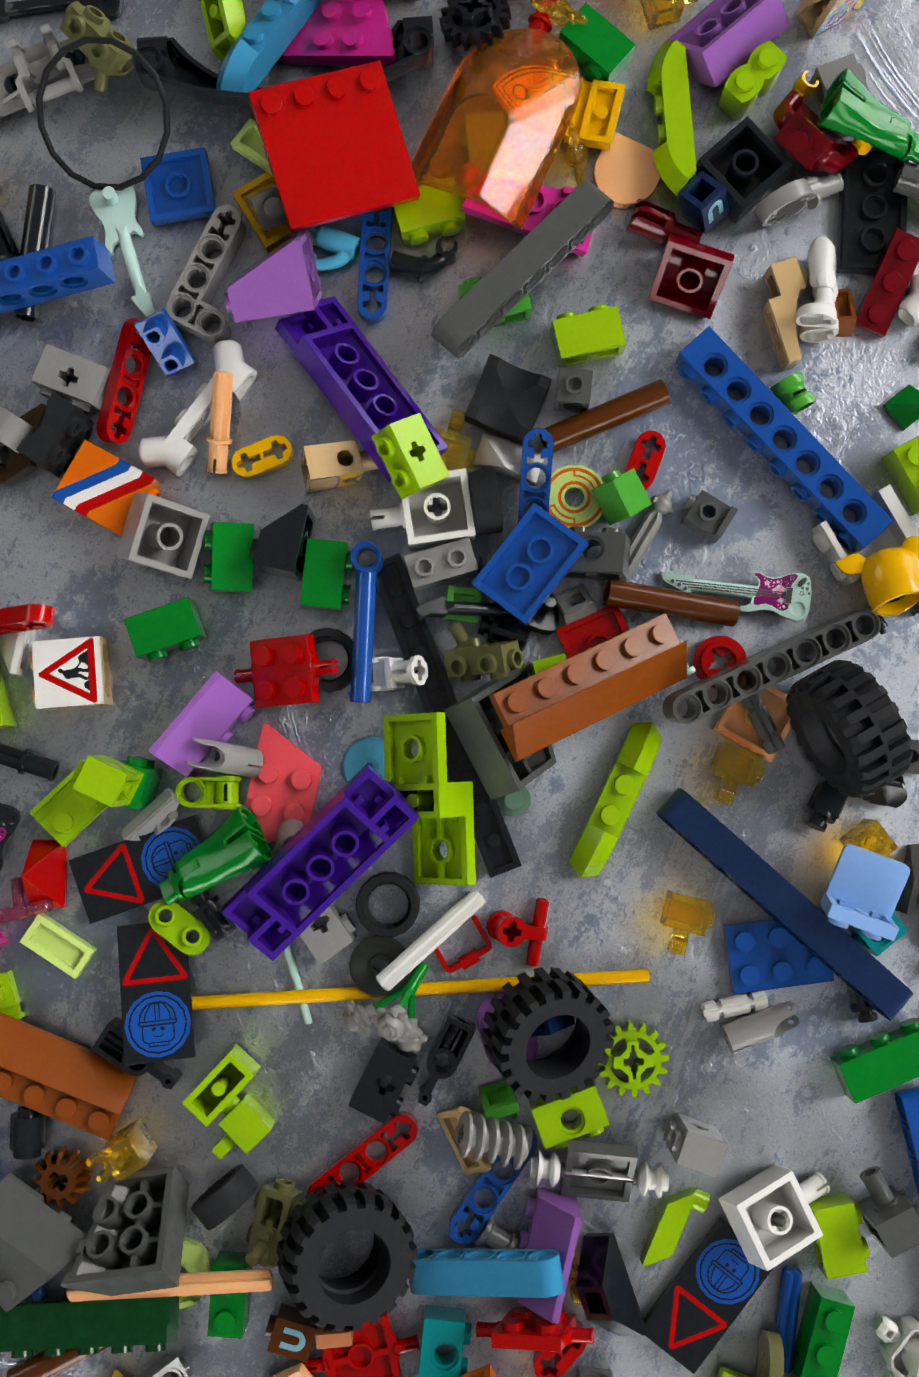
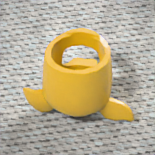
M910 536L905 539L901 547L884 548L869 555L867 558L855 553L835 561L837 568L842 573L850 576H861V582L869 606L877 615L884 617L896 616L908 611L919 602L918 536ZM906 595V596L903 597L902 599H899V600L894 601V602L887 603V602H889V601H891V600H893V599H895V598H898V597H901V596Z

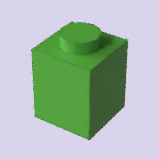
M619 468L602 476L603 483L592 489L609 525L630 518L652 504L634 468L624 473H621Z

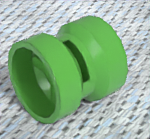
M796 372L771 387L772 393L780 399L793 415L816 402L812 392L805 389V379L801 372Z

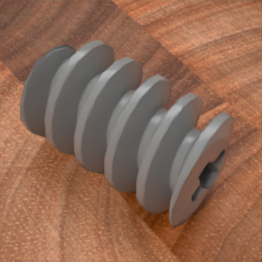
M464 1111L460 1116L455 1133L456 1145L461 1146L462 1158H466L470 1150L474 1149L475 1161H480L483 1153L486 1152L487 1163L493 1164L497 1155H499L501 1167L505 1168L511 1158L513 1159V1169L517 1171L528 1157L533 1138V1131L530 1126L525 1129L523 1125L518 1123L511 1126L510 1122L505 1120L498 1123L497 1119L493 1117L485 1120L481 1114H476L472 1117L468 1111Z

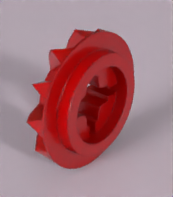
M713 636L704 640L696 649L693 665L696 669V676L701 680L721 671L720 668L708 669L715 661L714 654H717L719 657L732 656L724 664L725 668L745 660L747 657L743 647L736 640L727 636ZM744 672L739 673L737 683L744 676Z

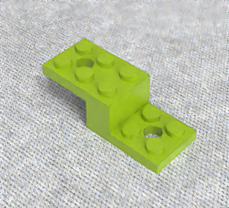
M445 712L384 715L385 780L394 784L420 817L412 825L414 884L476 885L473 781L447 782ZM414 740L418 744V754L416 757L413 756L411 751ZM442 842L447 846L446 858L442 857L440 853Z

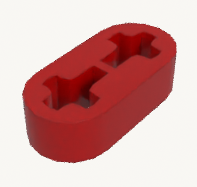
M651 430L642 433L637 439L624 471L626 472L634 468L637 472L640 465L645 466L642 477L647 479V482H641L645 491L649 489L654 481L666 447L663 436ZM650 439L655 441L654 447L658 451H653L647 460L643 458L646 447L642 446L641 443L646 444Z
M576 1320V1326L584 1328L582 1323ZM587 1343L568 1344L562 1352L535 1351L533 1366L536 1376L562 1377L584 1351ZM555 1356V1368L547 1366L543 1369L542 1359L545 1358L550 1361Z

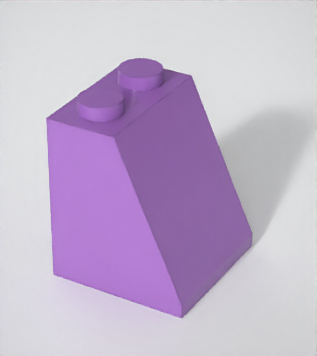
M309 228L297 232L239 274L228 286L227 293H224V301L227 312L229 314L233 313L235 323L315 310L323 295Z

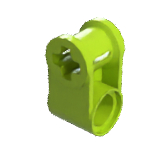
M212 775V777L184 778L176 786L175 794L179 803L184 807L236 810L237 807L242 805L238 803L239 782L242 781V776ZM191 782L196 783L201 788V796L195 802L187 799L185 795V788Z

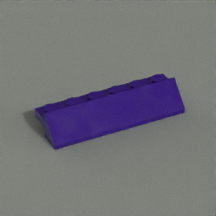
M335 296L320 300L315 310L279 319L275 327L276 331L389 483L392 482L382 458L377 453L376 446L371 436L387 425L420 413L440 456L449 448Z
M367 763L268 863L222 906V913L247 933V940L274 961L420 817L394 784L386 781Z

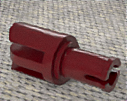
M640 198L635 203L627 227L628 231L660 245L667 242L670 234L698 243L703 234L702 231H697L677 222L674 212Z

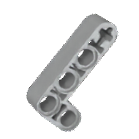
M228 204L217 207L212 213L166 303V311L175 326H178L181 331L212 346L219 341L230 338V326L223 313L210 304L246 236V227L237 208ZM221 250V254L217 258H207L211 251ZM200 278L206 279V283L202 287L192 288L195 280ZM181 308H191L190 313L186 317H177V313ZM217 321L221 323L217 331H206L207 326L211 322Z

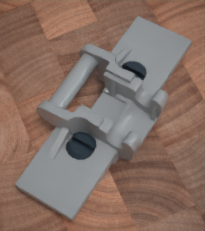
M49 23L39 27L43 41L35 45L23 48L15 37L5 41L13 55V62L0 67V118L23 108H27L29 113L36 111V95L38 91L36 89L39 88L44 68L61 47L72 43L70 39L58 43ZM79 48L65 53L50 72L46 84L48 86H46L43 95V103L75 90L80 93L84 91V83L95 79L97 68L90 65L89 59Z

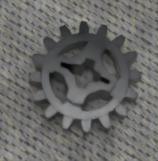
M447 0L448 7L441 8L442 17L439 18L442 33L444 34L445 41H451L455 49L462 44L464 51H468L471 46H476V49L480 51L482 44L487 43L489 46H493V39L495 37L503 39V30L510 29L509 20L512 18L507 0Z

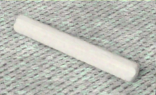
M471 890L376 976L379 985L384 990L390 991L485 904L483 896L477 890Z

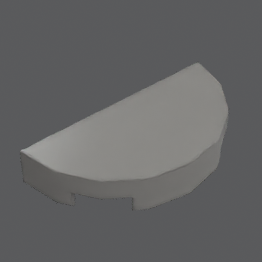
M169 788L165 789L120 831L124 840L140 841L139 836L153 831L155 835H158L170 827L179 815L177 811L179 800L175 792Z

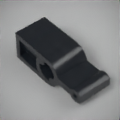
M448 1010L428 1051L427 1069L430 1075L426 1083L419 1087L418 1103L427 1106L432 1100V1091L438 1079H447L455 1073L476 1031L475 1023ZM459 1027V1029H458V1031H457V1033H456V1035H455V1037H454L452 1043L450 1044V1042H451V1040H452V1038H453V1036H454V1034H455L457 1028ZM442 1053L447 1054L449 1064L442 1067L438 1066L435 1056Z
M115 1017L106 1025L91 1048L129 1075L141 1076L148 1072L160 1080L162 1086L166 1089H172L183 1075L179 1068H171L164 1062L125 1066L122 1020L118 1017Z

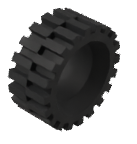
M543 967L535 968L534 977L530 978L526 972L517 975L520 983L513 987L508 981L502 987L506 993L502 999L496 995L493 997L490 1004L495 1011L494 1013L487 1011L483 1020L489 1028H482V1038L487 1043L484 1045L486 1053L514 1092L520 1096L524 1093L528 1100L534 1102L540 1096L545 1103L554 1102V1094H558L562 1100L570 1098V1089L575 1087L578 1092H581L587 1088L583 1082L587 1077L590 1076L595 1080L599 1076L600 1072L596 1069L599 1063L606 1065L610 1058L604 1051L605 1048L613 1049L614 1039L608 1033L614 1032V1026L608 1018L610 1014L606 1007L573 973L566 971L564 974L560 968L551 967L548 974ZM560 1015H570L576 1018L573 1032L562 1047L547 1057L537 1060L526 1059L528 1040L539 1025L550 1018Z

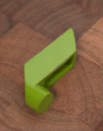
M689 1188L664 1198L639 1257L642 1266L646 1267L673 1255L691 1209L703 1214L709 1204V1193L698 1188Z

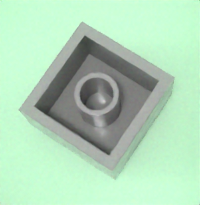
M135 492L115 557L170 575L192 579L211 515L149 493Z

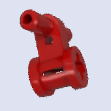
M544 898L536 899L532 923L523 922V920L505 910L493 912L486 924L488 934L507 947H516L524 939L529 940L525 963L533 967L538 966L542 942L547 939L548 926L545 925L549 900Z

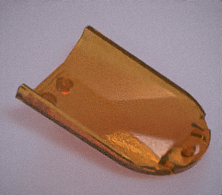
M536 29L508 30L504 32L503 39L496 37L493 39V46L484 43L480 51L476 47L470 51L456 70L411 163L418 186H429L483 203L509 220L519 230H522L575 113L581 92L580 72L571 50L556 36Z

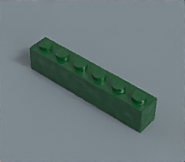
M179 1296L82 1302L67 1300L18 1303L7 1313L0 1306V1352L11 1351V1358L32 1357L33 1350H44V1357L66 1355V1349L78 1348L77 1355L98 1354L99 1347H111L112 1354L133 1352V1346L145 1345V1352L165 1351L168 1343L179 1340Z

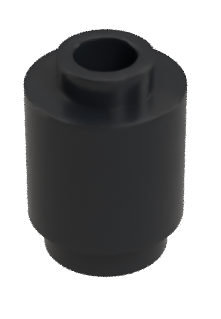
M19 1106L18 1111L10 1115V1150L13 1151V1158L28 1160L42 1155V1148L45 1147L46 1115L24 1106Z

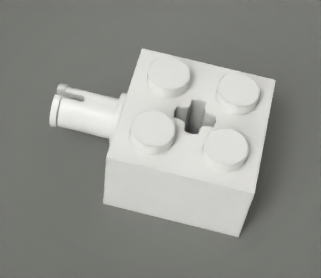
M466 468L448 471L449 477L430 488L402 499V503H399L397 507L371 509L370 517L373 531L403 526V529H406L410 551L433 548L469 537L470 542H475L476 533ZM440 504L441 509H447L442 511L441 516H435L434 512H430L433 511V505Z
M772 1165L718 1199L748 1263L769 1271L823 1236L809 1206L811 1202L830 1192L828 1184L823 1186L824 1183H827V1180L820 1172H815L811 1177L798 1184L792 1170Z

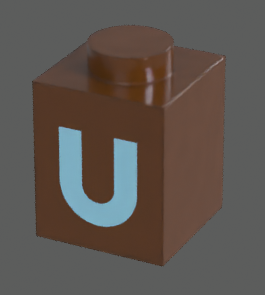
M281 1303L278 1315H270L264 1336L271 1338L267 1351L307 1363L317 1326L312 1324L310 1318H304L297 1308Z

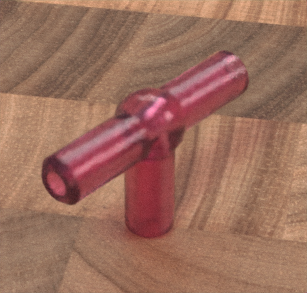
M13 878L11 880L13 906L0 909V923L11 920L23 921L29 916L51 912L53 902L50 899L27 903L26 890L22 878Z

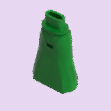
M848 68L842 71L834 79L824 96L817 126L864 141L893 157L899 158L902 162L909 159L919 165V133L916 129H912V122L878 101Z
M241 805L206 839L183 855L173 864L174 868L168 871L169 877L159 883L165 902L171 905L179 899L186 901L189 897L198 895L226 880L268 863L273 855L258 819L246 806Z

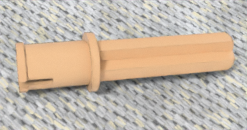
M217 371L213 374L210 432L205 440L209 442L206 471L213 473V470H215L216 474L228 472L229 444H232L233 439L229 438L234 376L225 371Z

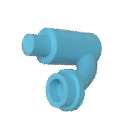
M323 224L321 228L317 226L310 228L314 239H316V246L335 253L333 256L316 260L317 255L314 253L318 272L338 269L350 260H355L360 249V237Z

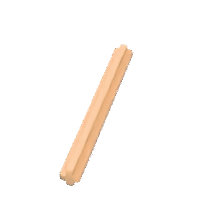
M269 1268L180 1273L179 1287L117 1296L67 1288L66 1295L71 1302L266 1292L272 1290L274 1277Z

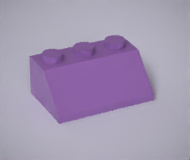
M714 0L665 42L676 39L686 47L689 75L698 83L716 88L724 84L735 69L747 64L750 55L759 45L770 40L772 42L778 38V34L789 26V22L781 0Z
M215 671L148 751L186 777H193L195 774L200 776L206 770L191 767L185 761H205L210 754L211 746L194 742L192 738H205L230 743L234 737L231 731L239 722L245 724L255 713L256 709L253 707L255 699L231 677Z
M537 1187L535 1197H529L527 1201L525 1218L529 1219L527 1232L522 1230L520 1232L517 1249L557 1250L560 1256L565 1290L560 1295L550 1298L515 1297V1301L549 1322L559 1324L582 1216L577 1197L561 1196V1192Z

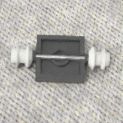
M568 1140L565 1162H562V1165L556 1152H553L550 1158H543L541 1151L538 1150L537 1157H531L529 1178L535 1179L536 1186L539 1185L541 1179L548 1180L551 1188H553L561 1177V1196L629 1202L632 1184L637 1185V1189L642 1197L646 1196L648 1190H653L659 1199L662 1196V1191L668 1192L669 1171L663 1170L662 1162H659L656 1169L649 1168L647 1161L644 1160L637 1172L638 1146L589 1142L586 1140Z

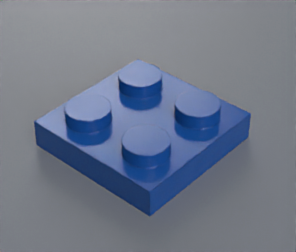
M205 147L163 154L162 161L144 180L150 222L153 226L211 217L216 209L208 153ZM156 155L140 158L142 172L154 160Z

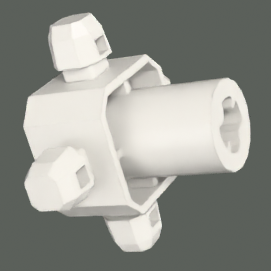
M913 1315L900 1316L895 1323L886 1316H878L872 1327L877 1336L882 1339L880 1343L881 1356L891 1368V1371L887 1370L883 1377H919V1320Z

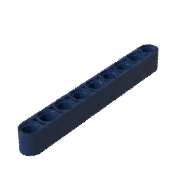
M677 788L656 812L660 819L883 1017L891 1021L914 995L902 981L842 928L830 923L825 913L686 791Z

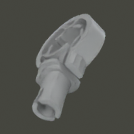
M836 172L819 179L817 177L810 178V176H805L794 180L764 198L755 208V212L762 225L767 227L777 224L792 215H796L807 207L809 210H813L820 205L821 199L838 194L843 190L842 176Z

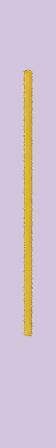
M649 969L573 973L586 986L650 982ZM517 977L421 982L415 992V997L504 991L502 987L508 981L513 987L520 982ZM357 986L192 996V1010L347 1001L348 999H383L386 996L369 995Z

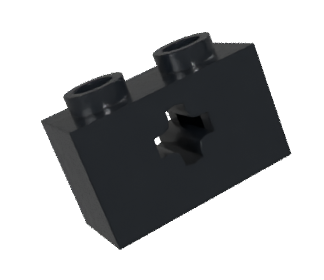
M381 1037L350 1098L348 1106L383 1124L386 1123L389 1115L396 1117L404 1101V1098L399 1095L405 1084L408 1086L412 1085L420 1067L415 1065L417 1055L413 1052L399 1050L397 1044ZM386 1075L392 1077L391 1084L389 1083L386 1088L380 1086L381 1079L383 1080Z

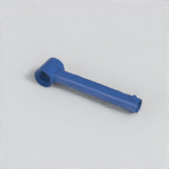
M362 541L353 547L350 555L351 562L356 569L352 678L351 689L347 693L350 697V702L370 703V699L374 694L371 692L376 577L383 567L384 559L377 545L369 541ZM364 551H372L376 554V561L370 567L359 565V556Z

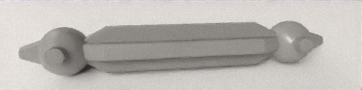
M667 490L663 495L651 497L653 510L645 514L631 538L628 580L620 581L628 582L661 527L662 516L672 514V491ZM603 581V582L601 583V587L603 588V589H602V592H603V593H604V588H605V585H606V581Z

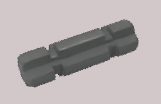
M759 693L741 700L740 702L744 710L748 709L749 711L747 715L758 737L764 740L762 745L766 753L774 754L782 750L785 744L781 736L776 735L775 731H777V728L766 707L760 704L762 699Z

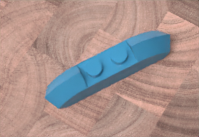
M266 0L227 52L219 70L215 89L245 93L256 90L319 6L320 0Z

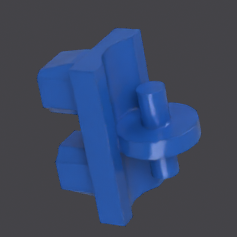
M165 308L146 318L135 321L134 326L166 376L195 363L196 358L183 339L179 327L175 326Z

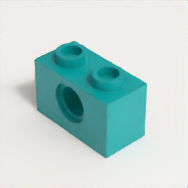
M425 1305L418 1377H458L467 1373L468 1358L462 1357L463 1345H470L472 1323L466 1322L465 1309ZM447 1344L450 1345L453 1348V1350L449 1353L444 1354L440 1353L436 1348L440 1345Z

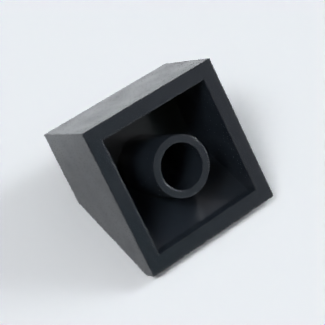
M300 504L261 529L259 538L253 539L250 548V558L254 559L253 564L262 573L297 581L302 580L307 538L312 536L316 518L309 505Z

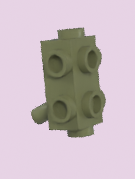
M75 1L67 7L60 30L72 42L85 36L112 37L134 48L124 34L111 26L110 20L98 8L92 5L83 6L79 1ZM87 43L78 47L89 59L90 65L97 68L94 89L107 92L109 76H126L134 67L132 62L133 55L112 44Z
M457 622L449 627L457 646L443 651L445 658L444 668L448 678L461 677L462 682H470L482 679L481 675L483 674L490 675V679H501L509 677L511 670L522 667L523 655L519 649L518 640L481 644L479 637H468L461 622Z
M276 1178L275 1181L262 1186L257 1192L254 1200V1208H256L254 1221L250 1225L246 1236L248 1248L245 1260L248 1265L255 1267L259 1264L267 1268L277 1267V1262L279 1261L276 1253L277 1243L280 1240H284L280 1233L283 1224L286 1221H292L293 1217L290 1212L297 1204L301 1207L305 1204V1202L301 1201L303 1191L295 1189L294 1181L287 1178Z

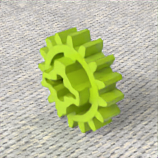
M627 1020L626 1028L621 1029L617 1023L613 1024L615 1033L612 1035L608 1033L614 1039L613 1047L622 1039L623 1042L616 1050L605 1048L604 1051L610 1058L607 1064L598 1070L600 1072L599 1077L608 1076L605 1082L607 1088L611 1089L617 1085V1092L620 1096H623L626 1089L630 1090L633 1098L637 1097L638 1089L641 1088L647 1095L650 1094L648 1085L653 1083L656 1086H660L661 1083L657 1078L658 1074L667 1075L668 1070L661 1064L670 1060L669 1055L660 1052L667 1046L663 1039L655 1041L658 1032L654 1028L646 1033V1024L644 1022H640L638 1027L634 1028L631 1020ZM637 1037L647 1041L651 1045L652 1050L641 1048ZM631 1046L638 1057L633 1061L632 1070L626 1061L630 1057ZM611 1067L625 1072L626 1079L617 1076L611 1070ZM647 1068H651L646 1075H644L643 1077H641V1074H642Z

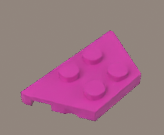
M382 0L323 1L280 57L284 65H362L379 60L382 65H392L399 61L394 49L392 31L388 24L387 10Z

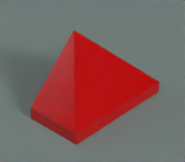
M32 840L21 875L31 907H66L68 845L64 848L56 840Z

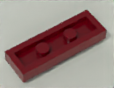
M898 228L893 231L856 313L857 321L855 327L881 338L886 335L919 262L918 237Z

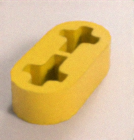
M270 436L236 451L231 461L232 468L240 478L253 480L290 464L294 451L291 443L284 436ZM275 444H279L281 448L287 447L282 452L283 458L277 459L275 455L265 458V455L274 452L273 446ZM248 456L250 460L261 458V460L252 464L253 470L249 472L245 468H239L243 464L244 457Z

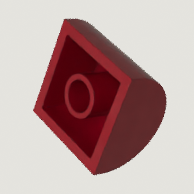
M670 234L648 299L711 319L735 255Z

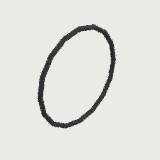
M85 36L61 47L44 68L36 95L38 128L49 154L69 177L93 189L103 190L104 187L111 186L114 190L121 191L144 181L162 161L170 136L169 101L158 73L138 50L112 37ZM87 43L112 44L135 56L153 77L163 103L164 133L156 157L139 176L120 184L94 183L73 172L55 152L44 126L43 95L50 72L65 53Z

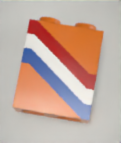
M84 440L51 498L121 537L134 493H149L160 497L161 490L159 489L162 484L154 477L93 443Z

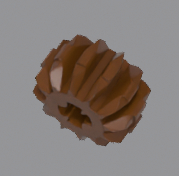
M61 1146L58 1152L50 1149L45 1153V1159H40L35 1164L38 1172L32 1176L31 1182L41 1185L35 1191L41 1195L44 1193L47 1196L45 1199L46 1205H50L54 1199L58 1209L63 1208L67 1201L72 1205L76 1204L80 1200V1194H86L90 1189V1185L86 1181L93 1177V1172L84 1169L90 1163V1158H84L80 1161L78 1159L80 1149H75L70 1155L67 1146ZM65 1174L67 1177L63 1179L59 1178V1176Z

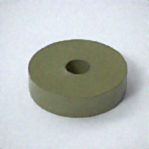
M763 1330L757 1347V1377H783L784 1349L781 1335L778 1332Z

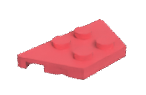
M263 723L257 748L263 754V766H257L262 769L257 777L250 780L245 806L258 819L267 843L277 841V829L284 821L296 819L305 825L312 819L323 766L312 757H309L297 745L274 729L273 726Z

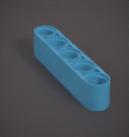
M418 1249L416 1259L412 1260L416 1266L414 1277L409 1279L410 1290L414 1295L550 1298L560 1295L565 1290L559 1252L555 1249Z

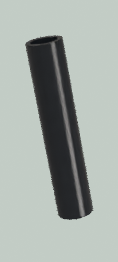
M31 184L29 186L20 256L49 248L56 191L48 186L41 184ZM41 303L12 311V316L26 322H38Z

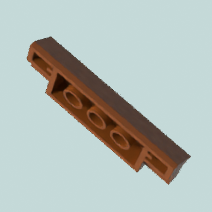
M665 613L489 696L504 727L500 732L515 762L687 678V640L680 643Z
M0 1012V1097L109 1141L138 1076L127 1074L92 1049Z

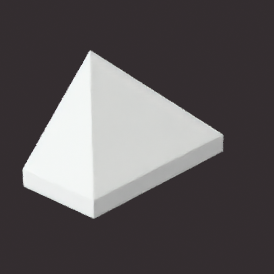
M483 433L473 466L486 470L494 469L498 474L520 480L523 445ZM535 449L534 458L527 456V463H543L544 458L541 459V451ZM532 468L528 471L526 475L528 483L536 485L540 468Z
M37 630L0 635V650L9 673L27 676L29 652L32 650L31 641H35Z

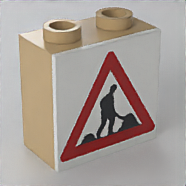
M93 636L31 641L32 650L29 652V664L34 676V684L31 686V697L36 709L58 710L113 705L109 639Z

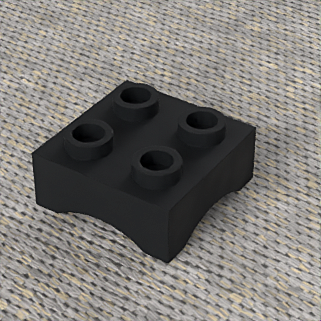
M490 354L474 395L465 412L464 421L523 445L525 435L533 429L552 379L521 369Z
M53 392L47 400V409L41 425L33 434L23 439L16 450L43 469L60 478L62 473L67 471L75 457L74 454L83 441L90 439L94 422L77 406Z

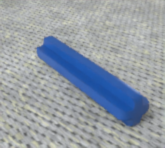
M785 1266L782 1269L775 1331L782 1338L784 1373L787 1374L792 1371L803 1277L799 1268Z

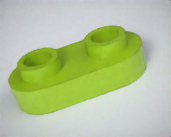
M161 900L151 907L148 920L152 930L187 956H197L208 948L210 933L205 925L176 902L168 905L165 900ZM164 911H169L172 913V919L166 923L159 920L160 914ZM194 931L199 934V940L196 943H189L186 940L189 932Z

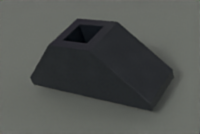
M587 1233L583 1237L576 1281V1289L587 1320L617 1336H645L648 1331L614 1233Z

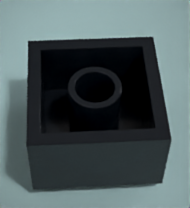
M747 116L698 159L696 175L703 170L726 187L729 213L727 215L736 224L784 182L793 164Z

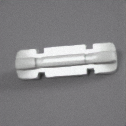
M762 990L749 992L750 995L742 993L718 999L719 1002H714V1000L701 1004L702 1015L707 1022L720 1020L719 1016L728 1018L749 1013L751 1009H755V1011L762 1010L768 1007L767 995Z

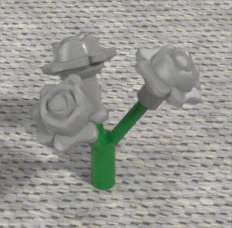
M422 962L412 970L403 987L375 1004L371 1002L363 1007L348 999L347 1010L342 1015L348 1030L354 1035L362 1032L366 1037H369L370 1019H372L380 1037L386 1038L387 1041L397 1042L398 1049L404 1052H419L423 1047V1043L431 1039V1035L423 1033L417 1027L418 1017L414 1016L415 992L429 967ZM402 996L398 1005L387 1009L382 1008ZM407 1002H408V1010H407V1014H405L406 1011H405L404 1008H405V1006H406V1004H407Z

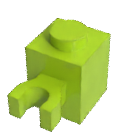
M249 1092L241 1099L236 1096L222 1110L225 1115L218 1125L226 1133L215 1143L211 1151L221 1160L237 1144L248 1154L272 1130L276 1120Z

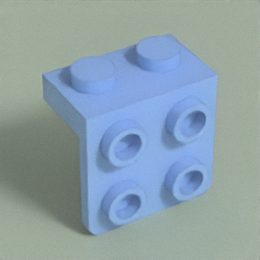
M846 844L841 851L819 905L828 917V921L838 927L848 929V926L851 925L861 929L863 935L873 940L881 941L883 937L894 941L899 928L891 917L910 875V868L902 862L853 844Z

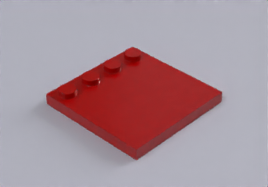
M380 60L249 91L248 99L290 233L412 202L420 198L419 188Z

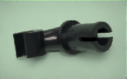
M441 237L436 243V254L431 258H427L425 255L420 258L394 250L390 259L389 272L415 277L417 282H421L423 279L439 273L446 266L456 262L458 259L457 241L455 240L454 247L451 250L443 252L444 239Z

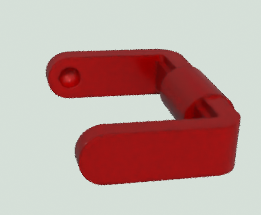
M476 915L471 918L486 945L477 950L474 948L460 956L458 961L451 965H448L439 947H437L434 953L447 973H453L461 967L464 970L482 960L480 956L491 950L492 943Z

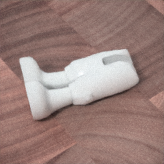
M823 236L814 239L808 250L809 282L815 302L801 306L796 312V323L801 326L799 337L801 340L809 343L825 342L831 340L839 333V320L835 308L836 297L839 293L835 276L837 256L833 243Z

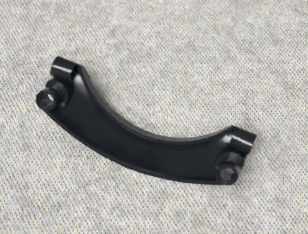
M432 16L406 17L403 20H398L391 31L394 39V49L399 61L392 65H382L387 83L413 70H425L433 62L434 34ZM174 37L137 38V50L158 73L166 92L207 103L251 108L248 93L215 89L218 74L195 60ZM133 56L132 62L141 83L149 90L158 91L153 77Z

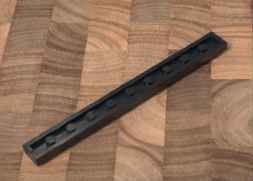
M398 553L384 559L383 567L377 573L376 587L405 660H409L411 656L420 655L427 663L428 678L424 685L416 686L425 712H445L444 709L457 702V699L426 620H420L415 616L419 602L401 556ZM445 713L447 768L453 782L473 781L474 837L489 876L492 878L522 865L496 799L491 800Z

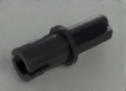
M0 743L1 765L17 769L18 774L21 775L26 772L48 779L51 782L56 778L60 767L59 761L33 754L31 749L23 751Z

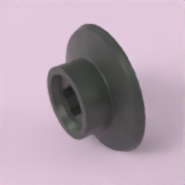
M374 935L362 940L353 950L349 964L351 977L357 987L372 996H387L400 989L407 981L409 974L390 991H386L376 980V976L381 971L376 967L374 968L373 964L376 958L380 957L388 962V966L406 950L405 947L392 937Z

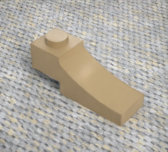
M796 256L771 264L763 276L771 299L767 301L761 311L782 372L795 368L802 359L796 330V308L799 297L807 288V274L804 267L799 266Z

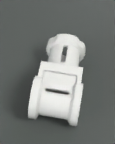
M420 655L411 656L409 660L392 657L372 658V693L394 691V689L405 688V684L408 683L421 686L425 684L428 678L427 663Z

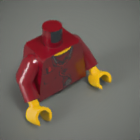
M806 70L795 81L792 90L774 111L773 121L779 129L774 138L806 169L833 174L856 159L858 154H868L873 146L854 138L852 143L847 144L836 132L817 126L819 116L802 101L808 98L815 90L819 80L817 79L813 85L809 84L805 79L809 72Z

